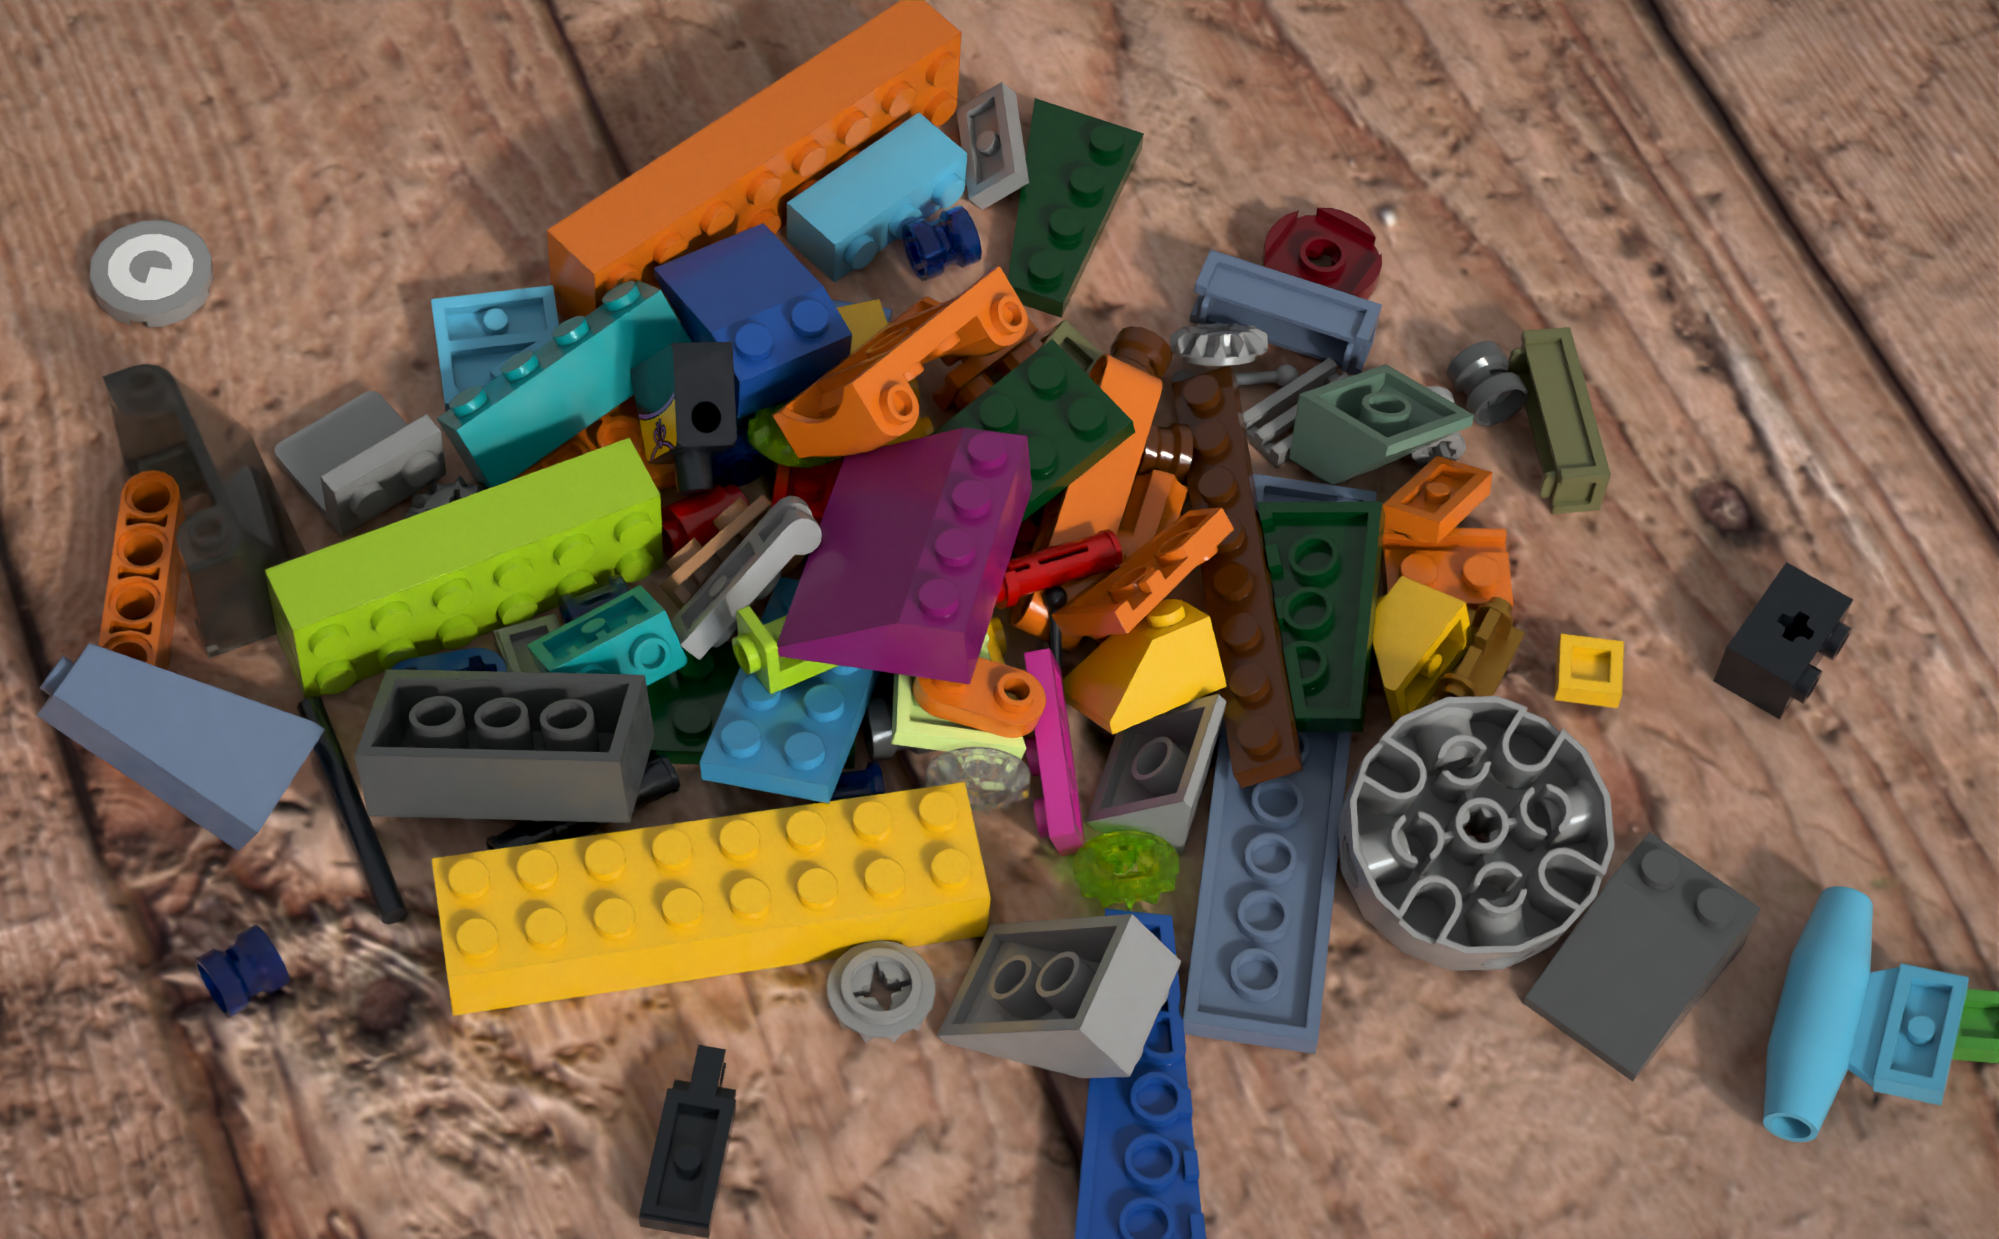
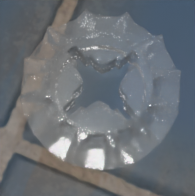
M984 746L958 748L935 757L926 768V787L965 782L971 811H982L988 816L997 808L1007 811L1015 809L1017 801L1029 797L1031 779L1029 767L1020 758L999 749Z

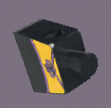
M732 342L672 343L631 369L645 457L648 463L652 465L674 464L677 495L693 496L711 493L715 491L712 459L735 447L737 441Z

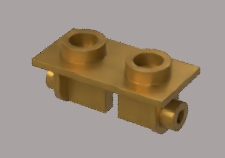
M1492 597L1488 602L1481 603L1477 610L1467 607L1474 643L1472 646L1470 645L1468 651L1451 673H1446L1441 677L1436 692L1425 706L1446 697L1494 696L1525 635L1524 631L1512 626V606L1509 602L1500 597Z

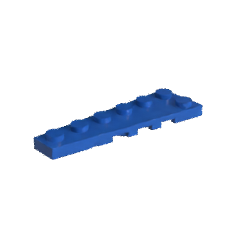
M1105 908L1104 916L1133 914L1176 956L1171 915ZM1178 971L1170 986L1168 998L1157 1015L1143 1047L1142 1056L1135 1065L1131 1076L1089 1078L1074 1239H1206L1204 1213L1201 1212L1198 1183L1200 1175L1197 1150H1195L1192 1127L1193 1108L1191 1090L1188 1089L1184 1024L1180 1013L1181 995Z

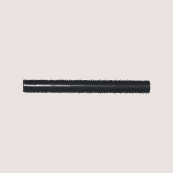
M308 697L298 704L297 710L300 717L314 721L325 729L313 750L381 920L385 924L397 923L407 916V908L368 816L324 703L320 697Z

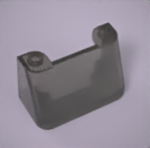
M150 364L137 365L102 376L123 465L129 479L142 471L156 470L165 472L172 476L179 485L182 500L205 493L211 507L187 517L180 525L176 536L179 553L187 570L197 619H195L197 633L208 658L276 635L265 569L307 554L249 431L244 425L160 366Z

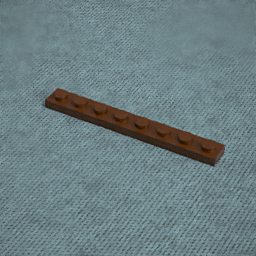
M1229 365L1174 382L1172 386L1178 423L1188 424L1193 434L1192 461L1187 474L1192 510L1222 507L1234 527V530L1217 545V553L1209 560L1200 564L1207 611L1211 619L1227 684L1226 687L1220 689V694L1226 700L1224 720L1232 771L1239 786L1244 788L1302 771L1303 764L1266 556L1263 529L1259 516L1238 382Z

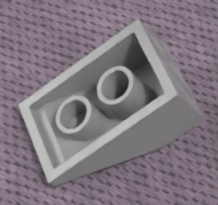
M1133 914L990 924L937 1036L946 1044L1078 1078L1130 1077L1135 1065L1142 1056L1145 1042L1161 1007L1168 998L1170 986L1182 961Z

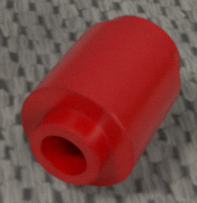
M714 484V492L688 496L661 509L664 553L671 558L693 538L703 547L720 532L712 523L714 519L739 497L748 506L750 505L743 492L734 484H729L725 487Z

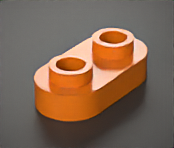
M978 657L970 684L916 676L912 684L915 700L930 715L1007 738L1022 737L1033 731L1046 705L1045 691L1041 683L1033 675L1024 670ZM1005 692L1015 694L1022 700H1013Z

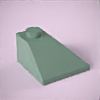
M1385 364L1300 393L1289 459L1312 472L1314 477L1322 482L1330 483L1331 485L1340 484L1350 478L1378 469L1471 427L1474 414Z

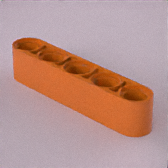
M1106 353L1101 355L1096 361L1088 376L1133 421L1135 433L1046 503L1030 553L1087 537L1105 529L1111 530L1117 536L1162 391V380ZM1105 572L1060 585L1067 593V603L1105 575ZM1045 590L1019 597L1018 602L1012 608L1010 616L1011 626L1049 643V609L1045 607L1042 600ZM1062 634V649L1072 651L1083 636H1063Z
M156 470L142 471L132 476L125 483L121 492L98 646L168 670L187 537V522L179 485L172 476L165 472ZM146 616L142 619L132 620L136 617ZM103 761L105 764H107V765L110 766L111 768L115 769L114 767H112L111 765H109L108 763H106L105 761Z

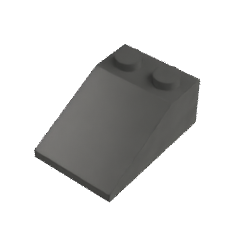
M1649 832L1610 878L1525 996L1523 1004L1633 1082L1743 948L1761 908Z

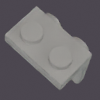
M375 391L361 394L282 440L275 447L277 463L341 537L428 486L433 480L436 481L446 475L442 434L439 427L427 414L407 425L383 396Z

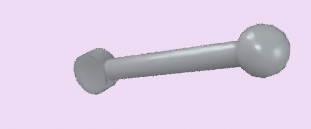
M1288 364L1279 366L1276 371L1234 374L1238 385L1277 383L1279 386L1284 387L1298 378L1297 370ZM1179 370L1172 376V383L1195 375L1188 370Z

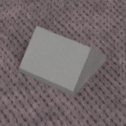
M1219 694L1195 699L1116 733L1086 823L1094 830L1183 856L1217 752L1226 700Z

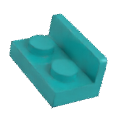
M641 585L526 645L536 667L542 673L645 675L647 686L687 664V657L680 646L678 637L665 609Z

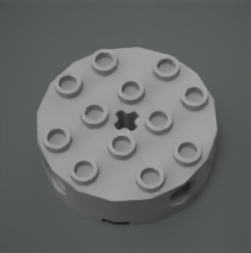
M1499 696L1446 697L1400 717L1363 758L1353 775L1337 820L1340 868L1363 917L1401 952L1450 971L1503 970L1548 950L1596 898L1615 847L1611 798L1587 749L1564 729L1558 731L1545 718L1527 712L1528 707ZM1469 824L1473 834L1483 833L1486 839L1483 843L1477 842L1474 836H1467L1464 827Z

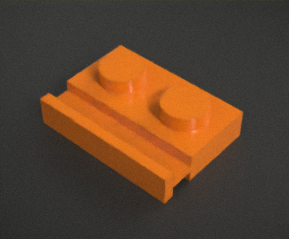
M1384 527L1381 561L1383 596H1386L1399 578L1404 576L1465 601L1466 606L1477 610L1481 603L1488 602L1492 597H1500L1506 600L1513 608L1509 553L1506 552L1505 544L1507 538L1506 529L1454 528L1438 544L1432 542H1415L1406 538L1401 532Z

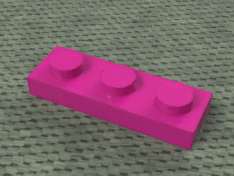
M1050 648L1024 653L1026 671L1041 683L1046 694V705L1034 729L1035 736L1025 739L1026 754L1032 776L1041 775L1044 797L1034 799V813L1038 832L1041 838L1049 837L1061 857L1085 853L1087 850L1062 672Z

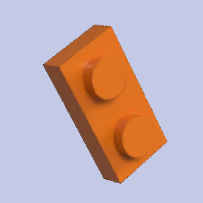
M1435 456L1383 504L1385 512L1384 527L1401 532L1406 538L1415 542L1438 544L1490 495L1493 472L1441 456Z

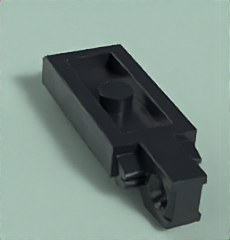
M698 1045L691 1081L675 1079L673 1088L667 1089L640 1208V1227L709 1238L736 1115V1090L722 1087L726 1070V1063H724L726 1049Z

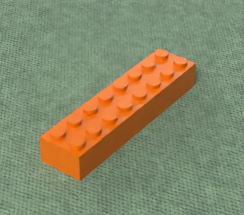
M900 0L547 229L550 282L554 288L557 311L566 320L575 316L585 317L604 304L602 298L608 291L628 281L637 282L639 280L661 289L653 275L655 267L764 223L775 235L780 228L787 224L788 201L918 112L936 127L947 122L957 109L962 32L925 0Z

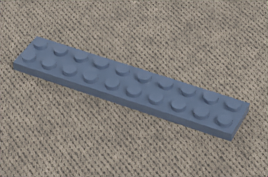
M1260 474L1253 475L1258 502L1376 501L1377 496L1376 491ZM1223 717L1217 747L1182 1017L1184 1033L1192 1036L1315 1054L1319 1038L1339 851L1337 820L1344 804L1351 732H1299L1296 723L1303 770L1241 788L1233 775Z

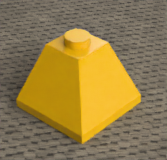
M1182 599L1162 600L1128 634L1110 635L1063 679L1066 703L1112 735L1227 686L1210 616Z

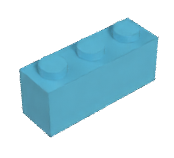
M918 112L788 201L786 240L828 278L836 282L853 269L860 270L871 262L877 252L897 238L904 239L911 235L920 222L940 208L946 209L955 204L963 192H965L967 153Z

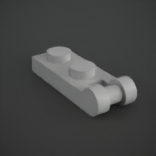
M788 496L779 500L670 621L680 646L698 660L711 647L717 648L731 637L737 627L736 610L749 606L754 599L761 600L765 598L777 585L781 576V569L795 554H809L819 546L822 538L821 529L812 516L809 506L803 499L796 496Z

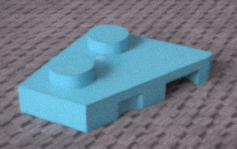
M553 285L431 299L445 411L447 412L451 409L449 403L462 391L477 385L483 387L501 375L500 369L502 365L510 358L524 351L531 350L534 352L553 339L551 334L559 326Z

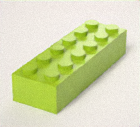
M627 438L265 569L278 642L305 699L313 696L318 697L323 694L331 695L343 692L355 682L385 672L386 669H391L401 661L427 656L446 648L457 649L463 647L476 637L493 630L529 621L537 614L564 604L581 603L590 598L594 593L617 584L637 582L646 578L653 571L663 568L661 495L631 439Z

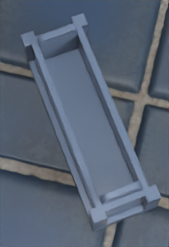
M1210 249L1195 283L1194 292L1199 293V296L1190 314L1189 322L1196 324H1215L1220 322L1222 324L1239 323L1240 325H1253L1268 334L1269 344L1321 361L1330 357L1337 366L1342 367L1341 371L1348 372L1349 369V374L1356 375L1362 373L1374 343L1382 304Z

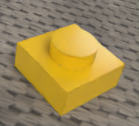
M1560 634L1556 647L1554 700L1618 708L1623 689L1624 641Z

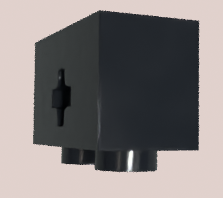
M1786 562L1726 647L1713 682L1780 720L1794 699L1802 704L1807 701L1823 673L1822 670L1816 667L1822 657L1825 656L1833 661L1843 648L1852 631V628L1843 622L1853 599Z

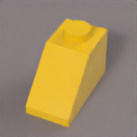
M1404 576L1399 578L1386 596H1381L1377 599L1372 642L1393 725L1400 717L1425 706L1436 692L1441 677L1446 673H1451L1468 651L1470 645L1472 646L1474 643L1465 601Z

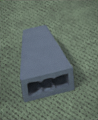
M91 643L86 646L74 662L64 655L60 658L40 686V689L50 696L37 713L38 717L237 851L244 847L260 831L325 731L323 727L314 721Z

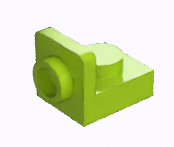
M746 606L736 610L738 636L732 639L733 651L741 669L747 675L755 673L770 694L838 666L779 657L777 642L787 615L763 625L751 607Z

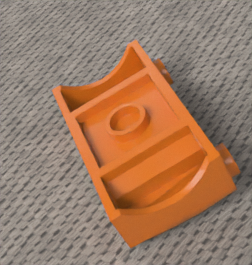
M999 265L989 270L958 297L943 303L928 296L918 300L772 416L798 458L848 456L873 451L907 433L916 424L919 416V402L908 382L924 371L922 364L941 356H989L1018 342L1025 334L1028 326L1026 310Z

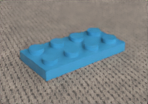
M780 577L760 620L763 625L788 614L800 580ZM838 665L835 668L770 694L755 673L747 675L740 667L700 759L701 779L829 803L881 671Z

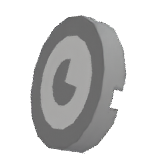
M166 220L139 221L117 229L100 243L91 258L89 278L92 291L100 308L116 321L131 325L130 320L146 322L147 327H164L188 318L204 305L210 294L209 287L214 279L212 256L204 240L188 227Z

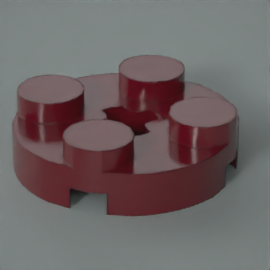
M1317 208L1316 215H1305L1297 218L1299 210L1286 214L1271 227L1264 243L1262 266L1366 300L1375 291L1382 267L1381 253L1379 255L1374 245L1376 237L1372 230L1359 218L1334 208ZM1323 255L1332 258L1330 267H1320L1314 265L1308 257L1318 260Z

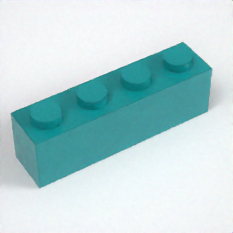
M639 280L637 282H624L614 287L602 298L604 303L602 306L585 317L575 316L561 323L553 330L551 334L553 339L534 352L528 350L513 356L502 365L500 369L502 374L483 387L480 385L470 387L451 400L449 403L451 409L438 417L437 421L476 481L483 482L486 487L492 488L512 480L633 396L631 369L672 343H692L661 289Z

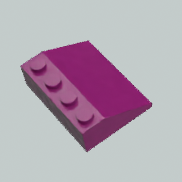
M960 428L882 446L869 452L845 456L819 526L822 533L821 542L817 549L809 553L777 642L779 657L970 684L1032 491L1028 437L1002 432Z

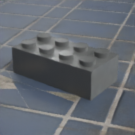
M386 669L355 752V760L368 816L630 823L654 739L645 675Z

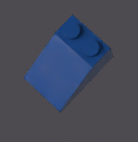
M764 223L654 268L653 275L693 343L732 342L737 419L803 392L850 355L852 333L824 286Z

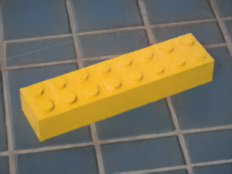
M965 782L835 800L829 803L821 802L431 858L453 1016L840 958L849 949L870 941H891L907 947H916L983 937L988 928L991 899Z

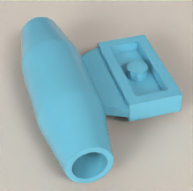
M1834 886L1826 888L1821 892L1790 956L1767 1046L1763 1124L1770 1133L1788 1141L1808 1142L1817 1137L1847 1070L1873 1087L1875 1092L1942 1106L1966 1000L1969 977L1902 963L1900 967L1871 972L1873 903L1864 893L1849 887Z

